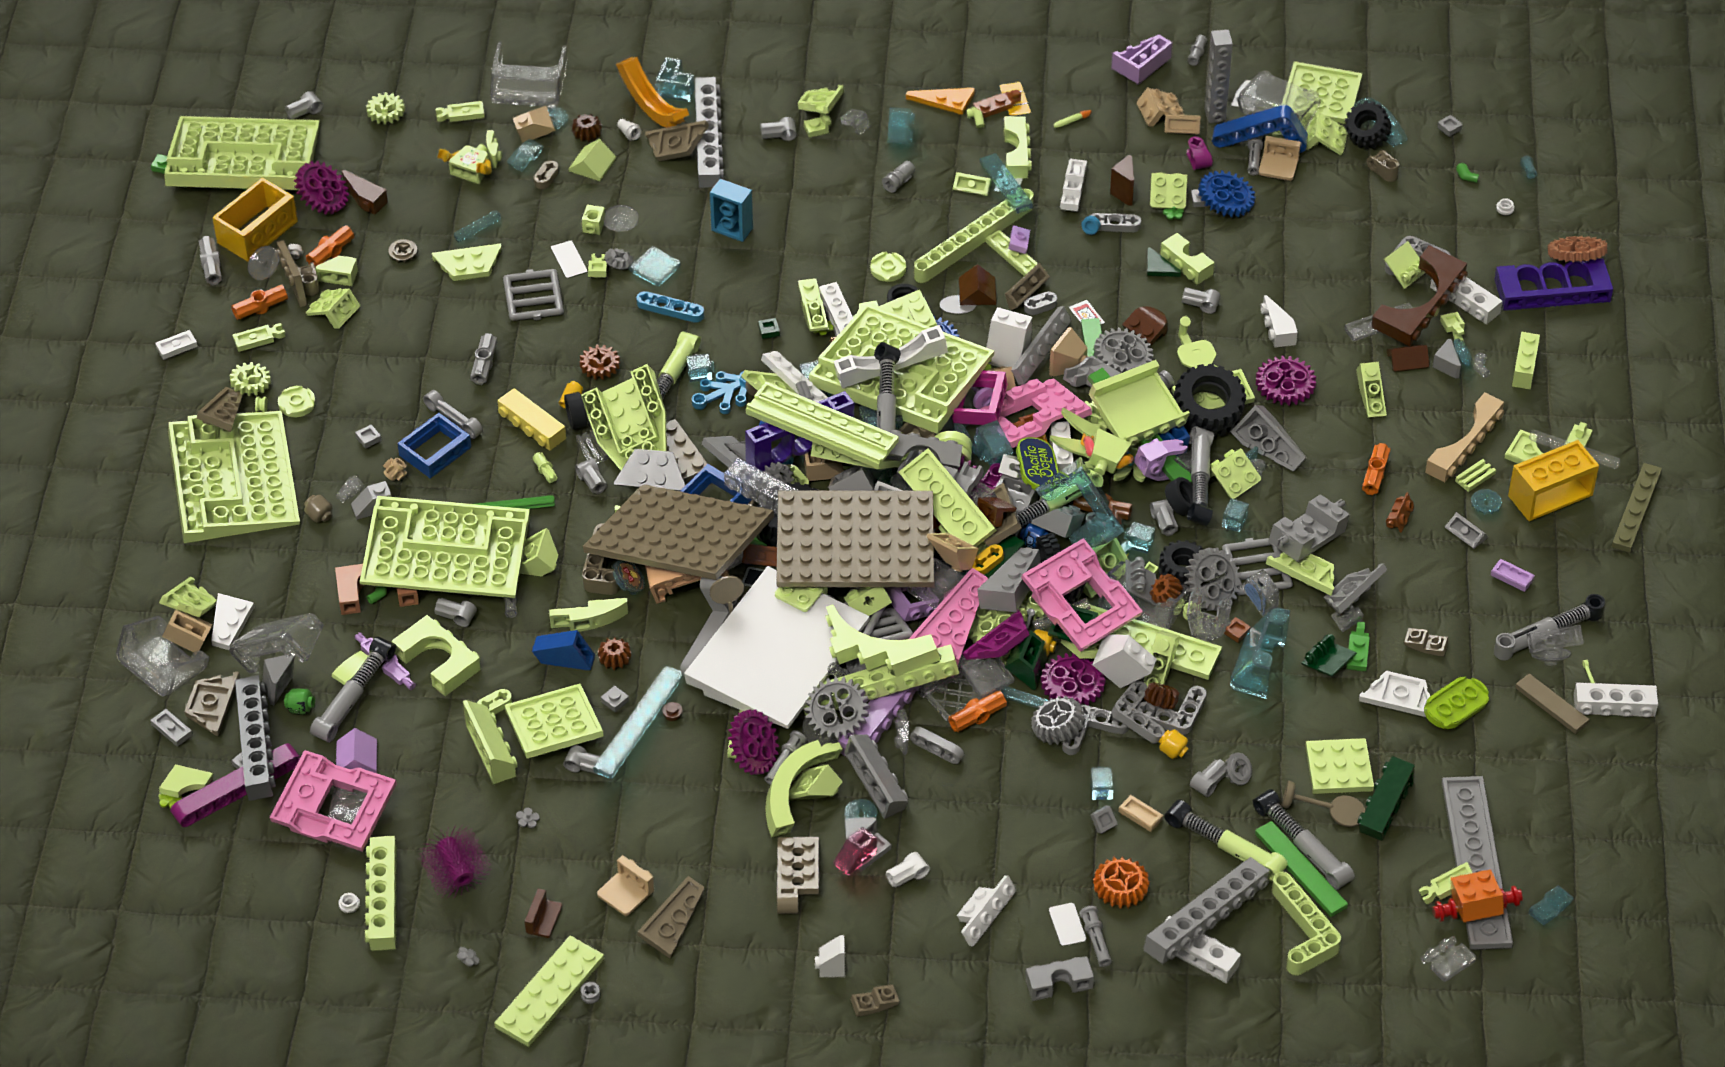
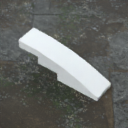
M1069 160L1060 209L1078 211L1087 161Z

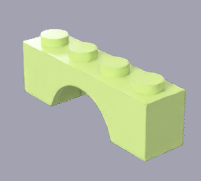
M1004 117V140L1017 148L1012 152L1006 153V178H1028V171H1031V160H1028L1031 159V149L1027 148V146H1030V136H1026V134H1029V124H1026L1025 117Z

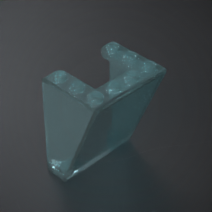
M1081 457L1035 488L1043 500L1051 501L1076 484L1096 514L1094 518L1072 533L1070 537L1072 545L1084 538L1090 547L1094 548L1109 543L1125 531L1123 520Z

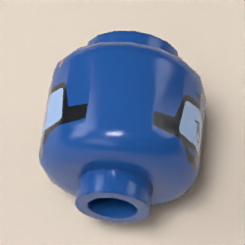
M1029 523L1026 528H1022L1020 538L1025 542L1026 547L1036 549V538L1050 533L1046 529Z

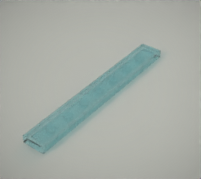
M669 666L664 667L593 767L594 773L612 779L683 678L680 670Z

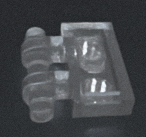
M1454 936L1441 940L1438 946L1428 949L1420 957L1424 964L1429 961L1433 962L1430 969L1443 982H1446L1476 961V956L1463 943L1457 947L1454 946L1457 943ZM1443 952H1448L1443 956L1440 955Z

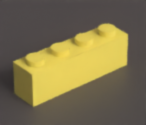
M515 388L498 399L499 414L511 421L515 427L523 430L528 437L535 439L540 446H544L551 451L566 440L565 426Z

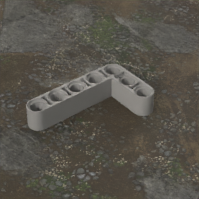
M703 577L700 580V589L713 611L681 664V674L683 677H685L684 673L730 615L727 603H716L709 595L712 584L717 580ZM737 599L732 602L733 608L738 605Z

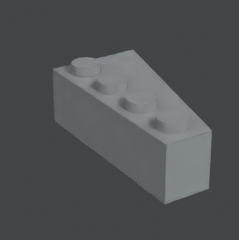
M1020 548L977 589L980 609L1017 612L1030 590L1021 579V576L1041 563L1039 549Z

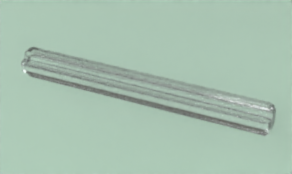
M1532 430L1529 436V440L1554 449L1571 443L1536 430ZM1584 447L1597 463L1618 469L1621 462L1620 458Z

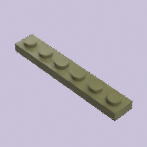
M1643 463L1614 537L1612 548L1631 552L1662 468Z

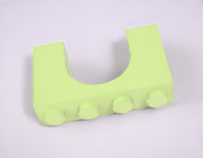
M428 615L392 640V643L396 644L395 655L406 664L428 649H442L451 655L444 664L431 672L432 686L444 696H447L481 670L479 655L469 650L464 642L458 641L449 630L442 628L437 620L431 619Z

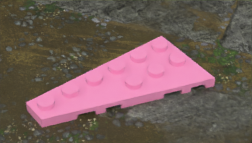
M971 568L909 639L931 634L936 648L951 644L958 666L979 606L977 589L988 577Z

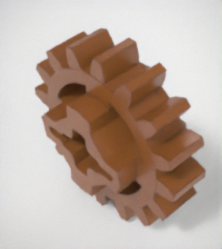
M596 345L594 349L589 347V351L584 350L583 355H580V368H582L583 374L587 373V377L593 375L594 379L601 377L603 380L604 376L610 378L611 373L616 374V369L620 368V357L617 355V351H613L612 347L606 349V345H603L602 348Z

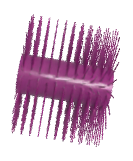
M447 831L446 838L443 836L444 839H440L437 844H430L436 847L437 851L422 848V850H426L425 852L432 851L425 853L429 855L426 861L430 864L428 866L434 869L433 872L435 873L433 874L437 877L435 879L440 880L437 881L439 882L438 886H440V882L441 886L446 885L440 889H444L452 884V888L456 885L458 891L460 886L463 888L472 879H479L473 873L488 874L475 871L477 869H480L478 871L485 870L480 868L483 867L484 864L482 863L484 862L481 861V857L476 855L477 851L474 850L475 846L473 845L477 844L476 841L470 842V838L467 837L468 835L464 836L463 833L460 835L462 838H457L458 833L453 838V831L450 837H448Z

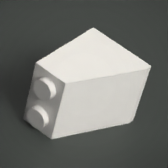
M997 307L991 319L986 347L994 350L992 360L988 364L997 367H1014L1031 344V316Z
M1107 635L1102 639L1092 665L1115 685L1122 688L1151 674L1157 659L1129 635Z

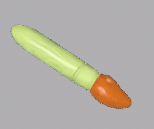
M1091 110L1081 111L1059 120L1053 127L1060 128L1080 119H1085L1091 115Z

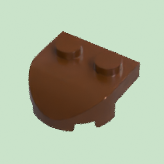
M1148 306L1137 308L1122 324L1123 328H1127L1130 333L1134 330V335L1141 334L1140 338H1146V343H1150L1151 346L1160 335L1165 336L1168 331V322L1165 314L1158 309Z

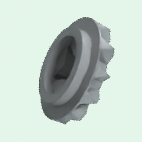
M609 249L605 253V261L614 268L627 269L633 264V257L630 256L629 252H624L623 249Z
M1242 753L1229 755V758L1225 760L1227 766L1224 769L1228 772L1226 777L1231 779V783H1236L1237 785L1247 783L1252 775V766L1249 759ZM1237 766H1241V767L1238 769V772H1235V769L1237 768Z

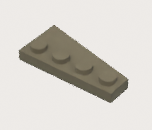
M284 240L277 242L278 249L275 250L277 259L280 260L282 269L284 268L285 275L289 279L299 306H306L301 274Z
M225 387L198 411L197 419L202 420L205 424H212L231 432L243 395L238 391L235 392L233 389Z
M688 876L639 929L637 936L668 958H671L705 887Z

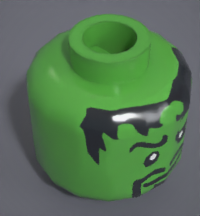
M293 688L289 693H286L284 705L291 714L305 715L311 711V708L315 707V697L312 696L309 689Z

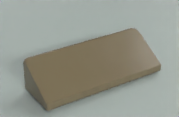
M1040 263L1005 293L1010 310L1017 308L1050 278Z

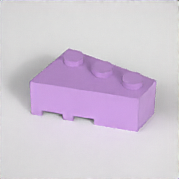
M1157 35L1140 42L1138 46H1129L1123 52L1118 53L1116 51L1112 54V69L1139 84L1171 58L1172 42Z

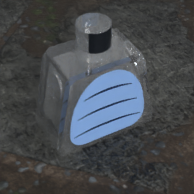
M1264 569L1246 579L1242 589L1262 616L1279 606V589Z

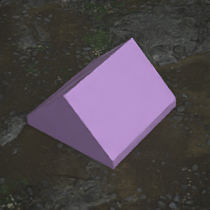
M356 728L352 729L337 741L336 765L347 769L361 768L377 773V739Z

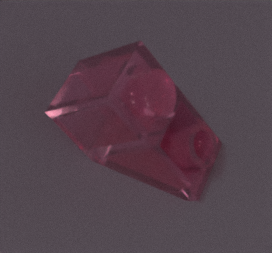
M862 826L847 838L833 864L849 876L877 853V838Z

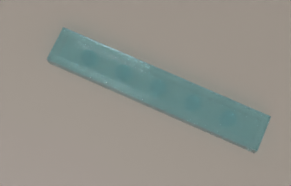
M996 153L979 158L984 170L1017 214L1033 208L1032 201Z

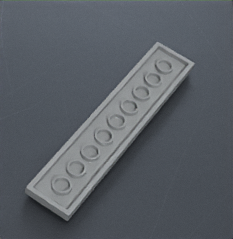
M1483 776L1442 778L1441 783L1456 867L1467 862L1473 873L1491 869L1499 888L1503 889ZM1504 909V914L1466 922L1470 949L1512 948L1513 942L1507 909Z

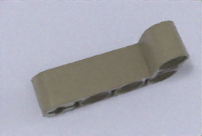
M604 523L598 524L595 527L593 535L602 527ZM587 554L582 572L583 588L587 592L613 595L619 591L618 572L613 569H606L608 557Z

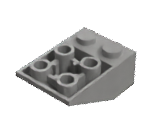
M1002 474L996 487L1002 483L1006 485L1013 505L1017 507L1016 513L1037 502L1038 491L1032 489L1031 485H1026L1022 479ZM1022 528L1017 531L1016 537L1019 536Z

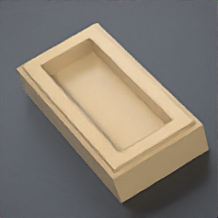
M1166 114L1164 132L1200 134L1201 116Z
M1132 795L1118 809L1119 813L1150 832L1163 820L1161 813Z

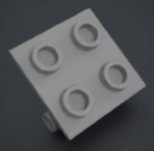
M1136 557L1133 562L1126 559V591L1156 606L1157 604L1151 599L1152 596L1149 593L1152 590L1150 585L1155 584L1156 574L1144 568L1145 561L1142 557Z

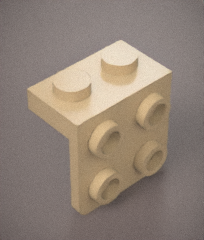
M1147 88L1136 102L1147 125L1151 127L1155 126L1162 115H1184L1177 97L1172 93L1162 92L1159 89Z
M1266 136L1264 153L1258 174L1283 180H1293L1299 160L1301 142Z
M622 855L617 860L618 873L598 890L597 895L618 912L628 916L654 892L653 876L649 871L641 869L633 860L627 859Z

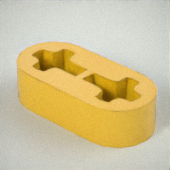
M994 544L986 548L976 556L972 568L983 575L988 573L1004 560L1002 547ZM992 553H998L999 555L997 557L995 555L992 556ZM977 564L983 565L984 567H977Z

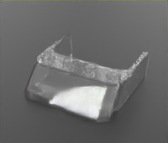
M498 41L491 74L490 97L492 102L546 107L557 105L560 100L568 62L567 45H563L560 62L557 66L536 67L502 64V41Z

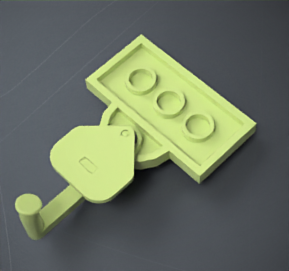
M1186 316L1182 317L1178 332L1182 345L1177 351L1181 364L1189 368H1197V365L1204 364V366L1212 364L1216 358L1213 345L1207 340L1191 342L1187 333L1191 320ZM1242 369L1232 371L1234 373L1233 376H1238L1241 380L1240 384L1244 385V393L1246 394L1245 404L1254 402L1255 397ZM1172 386V393H1173V395H1174V391H1175V387H1176V386ZM1200 392L1193 395L1196 403L1204 408L1219 409L1225 406L1224 401L1214 393Z

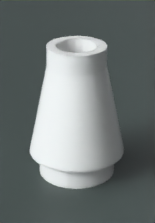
M625 119L618 121L617 126L627 139L636 140L640 137L641 129L638 124L626 121Z

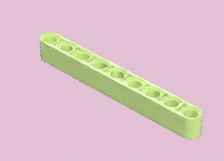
M1029 189L1019 190L916 260L914 263V279L919 283L929 281L985 243L986 237L998 230H1004L1033 209V192Z

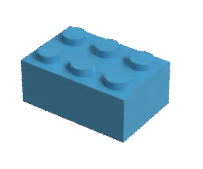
M719 179L710 191L711 231L743 242L753 229L752 190Z

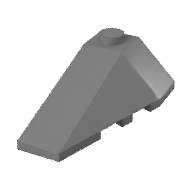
M1255 405L1231 430V433L1242 445L1257 451L1259 454L1274 460L1276 463L1292 471H1295L1307 458L1274 416L1262 405Z

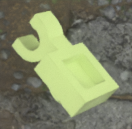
M1454 312L1441 315L1440 322L1446 332H1453L1456 344L1463 343L1462 335L1465 333L1463 330L1465 323L1459 313Z

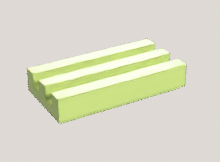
M1482 459L1456 476L1455 481L1470 492L1495 475L1496 469H1491V465L1489 463L1485 464V460Z

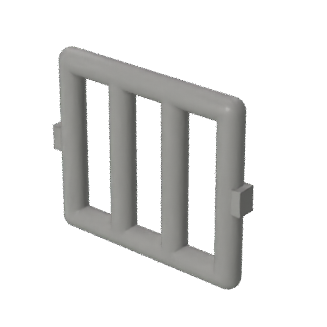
M532 269L526 270L525 273L509 274L503 277L510 320L516 321L532 318L534 320H541V317L562 315L564 313L558 275L555 269L533 271ZM551 277V282L518 287H512L511 285L512 281ZM552 289L554 294L514 300L513 294ZM555 302L556 308L521 313H516L515 307Z
M1248 538L1244 542L1222 546V550H1225V555L1231 554L1230 560H1236L1233 565L1234 567L1264 562L1268 556L1277 558L1282 553L1280 549L1268 542L1269 538L1258 540ZM1272 545L1274 551L1272 553L1233 558L1231 551ZM1275 568L1240 573L1236 571V574H1241V577L1237 578L1239 582L1245 579L1282 574L1284 580L1282 582L1263 584V587L1259 585L1253 586L1257 593H1262V595L1270 594V591L1287 589L1293 586L1291 577ZM1242 584L1237 585V588L1240 590L1237 595H1247Z
M894 607L886 608L880 617L886 618L879 619L875 628L879 629L873 630L870 635L875 638L884 636L880 638L884 640H904L910 638L913 632ZM902 631V632H900V633L888 635V634H891V633H895V632Z

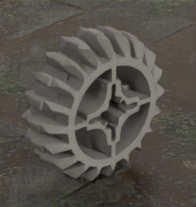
M1058 696L1054 700L1051 698L1049 702L1044 701V705L1038 706V710L1033 712L1034 715L1031 718L1032 729L1036 737L1042 740L1043 743L1048 742L1050 745L1053 742L1058 745L1060 741L1065 743L1069 738L1073 740V735H1079L1078 731L1083 729V724L1085 723L1084 711L1078 701H1075L1073 698L1069 699L1067 696L1063 698Z

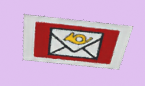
M1087 300L1069 307L1080 322L1081 319L1099 318L1100 324L1105 323Z

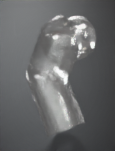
M1480 352L1474 357L1473 368L1483 378H1486L1490 374V371L1484 366L1487 355Z

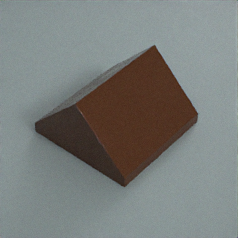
M1128 155L1111 168L1110 194L1128 206H1132L1134 174L1132 155Z
M978 264L959 277L960 305H996L995 276Z

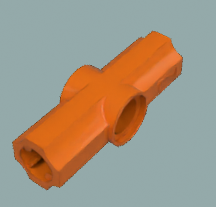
M345 225L330 237H322L318 247L306 255V261L309 265L313 262L316 268V266L322 264L328 258L337 257L341 253L342 247L355 238L350 227Z
M283 285L267 291L256 290L252 292L250 298L232 305L231 308L235 318L238 320L253 313L264 314L269 310L270 306L288 299V295Z
M1379 443L1375 445L1369 460L1362 490L1368 495L1373 496L1378 493L1381 481L1384 478L1391 450L1386 444Z
M995 691L981 700L974 698L966 704L964 709L949 716L948 722L954 732H959L974 723L978 725L983 724L989 719L991 714L1007 706V701L1001 691Z

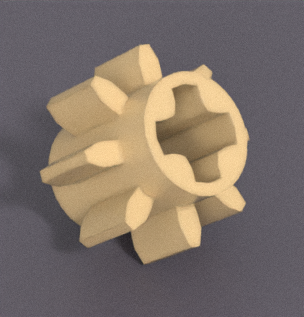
M390 458L383 465L386 468L384 471L385 476L392 481L396 479L399 481L407 474L404 470L407 466L400 458Z

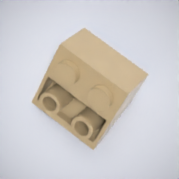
M811 451L803 455L805 473L809 481L831 479L844 471L842 462L812 457Z
M176 609L162 637L198 654L212 624Z

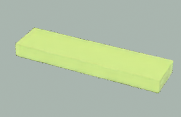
M1000 230L986 237L985 242L1023 276L1038 264L1028 254L1009 250L1010 239Z

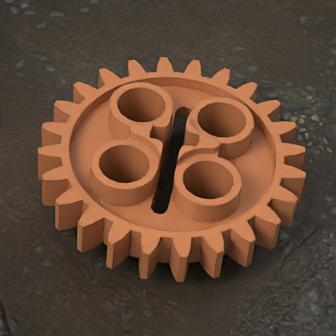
M1572 236L1566 237V239L1559 238V240H1554V242L1548 244V255L1553 257V259H1558V261L1565 260L1567 262L1571 260L1572 262L1589 261V259L1596 260V258H1601V256L1607 254V243L1605 240L1596 239V237Z

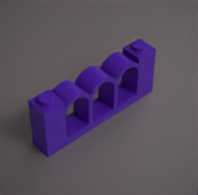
M1603 258L1589 259V261L1585 262L1570 261L1564 267L1561 264L1549 262L1543 264L1539 269L1536 266L1527 264L1520 265L1516 269L1514 265L1496 267L1494 278L1499 297L1502 300L1503 311L1611 302L1613 287ZM1569 277H1582L1586 281L1587 286L1572 287ZM1544 279H1557L1561 283L1562 288L1547 289ZM1519 281H1532L1535 283L1537 290L1522 291Z
M845 391L817 402L854 418V402ZM764 423L745 431V460L754 474L765 471V466L770 467L772 462L775 464L777 462L784 463L792 454L800 456L810 452L812 449V441L802 437L795 440V434L769 423ZM782 438L779 445L771 449V442Z

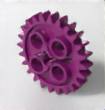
M310 161L301 166L295 174L294 182L297 184L294 188L299 189L297 194L303 196L300 200H306V206L310 204L312 206L311 210L317 208L318 213L322 210L325 215L328 212L330 214L337 213L348 201L349 193L346 192L348 187L344 186L346 181H341L342 175H337V170L332 171L331 165L327 168L325 162L320 165L319 161L315 163Z
M1282 356L1280 360L1274 357V361L1268 359L1267 364L1262 363V367H1259L1256 373L1257 390L1261 391V396L1267 395L1266 400L1272 398L1273 403L1280 401V405H1283L1284 402H1287L1288 406H1290L1291 402H1294L1297 405L1298 400L1304 402L1305 398L1309 399L1310 394L1314 393L1316 388L1314 370H1310V365L1305 366V361L1299 363V358L1292 360L1291 356L1288 359Z
M1065 653L1064 658L1057 655V661L1051 659L1050 664H1045V669L1042 670L1041 675L1042 689H1045L1044 695H1049V700L1051 698L1056 699L1058 696L1060 698L1067 696L1069 699L1073 698L1075 701H1078L1080 705L1084 703L1089 706V700L1095 703L1096 697L1100 698L1101 692H1104V674L1092 665L1093 662H1090V658L1080 659L1074 653L1072 657H1069Z
M749 709L739 712L738 716H734L735 721L730 723L733 728L728 730L732 734L731 737H728L732 741V744L729 745V748H733L731 756H736L734 762H740L739 768H744L745 773L750 772V775H758L768 772L769 768L773 767V762L777 761L774 755L779 754L775 750L776 747H779L775 743L778 737L773 734L776 729H771L772 721L767 722L768 716H763L762 711L758 712L757 709Z

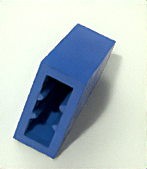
M578 630L537 636L532 648L533 654L541 664L591 670L595 657L594 652Z

